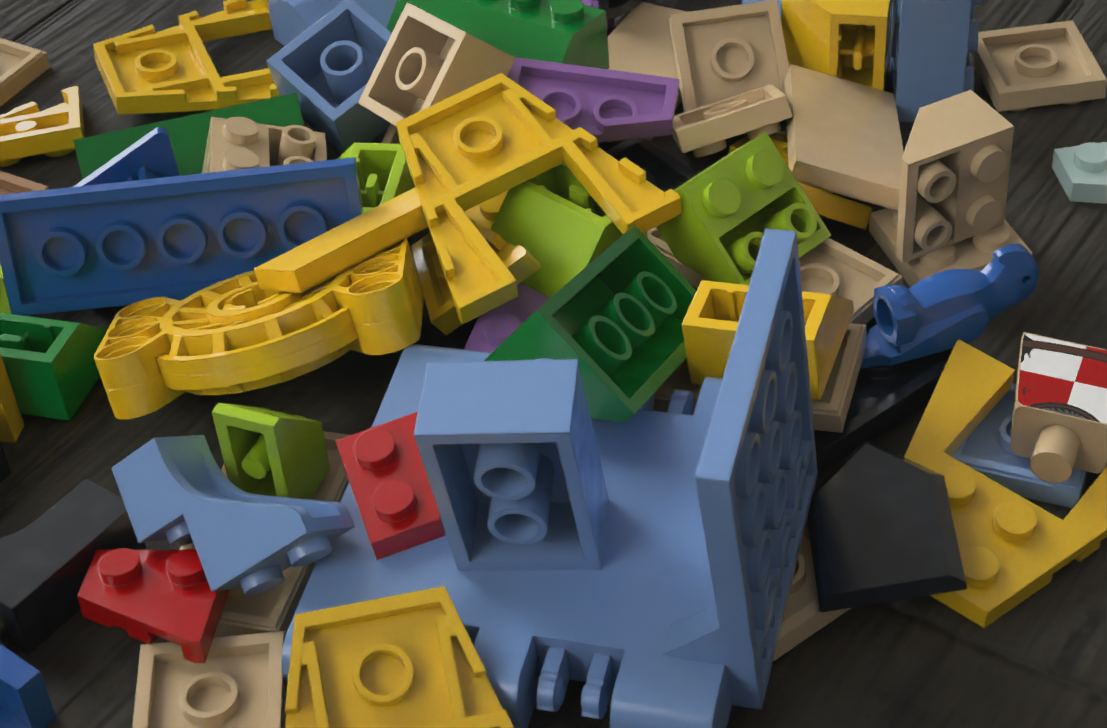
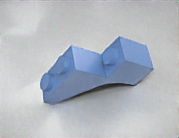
M204 435L153 438L111 468L138 543L168 540L171 547H180L194 543L212 592L242 587L244 595L251 596L270 590L284 582L285 578L282 571L290 566H304L326 557L333 551L330 542L355 527L348 509L340 502L257 495L239 489L220 470Z

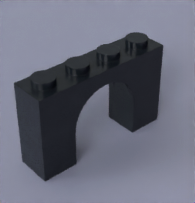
M0 441V482H2L12 473ZM86 478L33 523L14 534L0 538V642L4 639L30 655L80 611L81 607L77 595L96 550H114L118 548L147 550L145 542L138 543L121 497Z

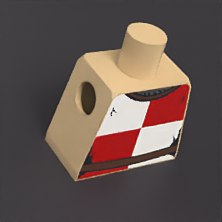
M1023 332L1015 385L1010 450L1015 455L1031 458L1030 468L1032 472L1043 481L1050 483L1064 482L1071 476L1073 468L1098 474L1102 473L1107 467V350Z

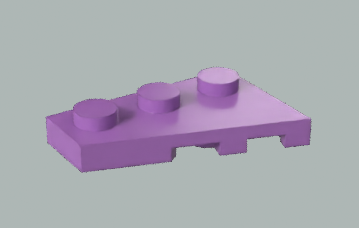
M515 57L516 59L509 71L508 78L556 110V118L573 130L581 127L595 136L597 143L671 135L678 97L679 79Z

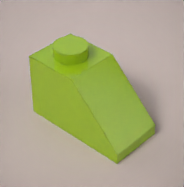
M218 403L213 409L212 416L227 477L231 483L251 494L311 499L330 471L324 433L320 421L262 407Z

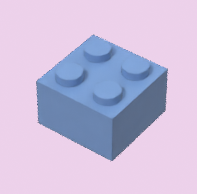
M344 0L266 60L279 95L297 93L303 120L316 132L325 133L326 141L341 154L354 142L370 143L391 124L358 104V101L392 33L353 0Z

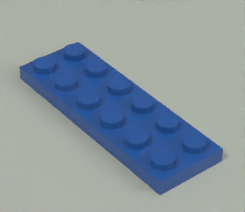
M356 157L0 195V264L11 314L28 316L124 306L154 297H168L181 300L217 282L252 271L271 259L364 213Z

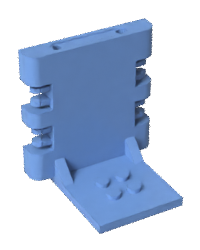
M765 229L723 378H705L693 415L694 393L692 391L675 390L670 399L667 412L653 411L654 396L652 395L626 423L591 419L609 498L602 570L458 571L446 533L443 537L376 560L349 482L340 503L348 509L355 527L331 541L330 544L333 551L326 557L316 561L295 614L445 586L486 669L487 678L503 710H506L514 728H528L536 700L537 709L557 712L564 700L569 680L586 682L581 694L582 716L602 719L607 712V706L612 696L610 728H726L732 705L761 710L818 474L797 232ZM412 344L405 348L372 427L418 411L427 363L461 362L465 360L484 361L491 352ZM295 614L286 633L282 649L281 668L286 685H288Z

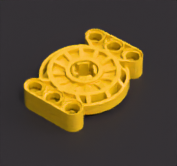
M406 238L303 293L273 292L260 289L255 271L252 270L217 282L181 301L168 297H154L138 301L121 309L115 315L94 354V360L115 418L128 420L153 413L185 392L195 395L242 393L294 379L331 363L350 350L368 355H384L407 348L417 342L421 336L424 294L408 239Z

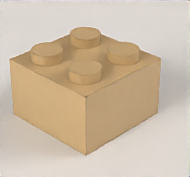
M407 2L358 104L396 126V122L499 73L508 77V73L516 58Z

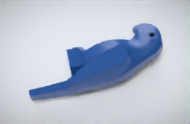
M1019 243L1009 244L992 253L994 256L993 260L981 271L951 269L924 278L908 289L904 285L892 284L875 288L873 316L877 324L870 329L867 335V345L860 369L899 364L952 349L958 340L969 343L977 339L992 319L1005 309L1025 300L1034 292L1039 270L1034 257L1023 245Z

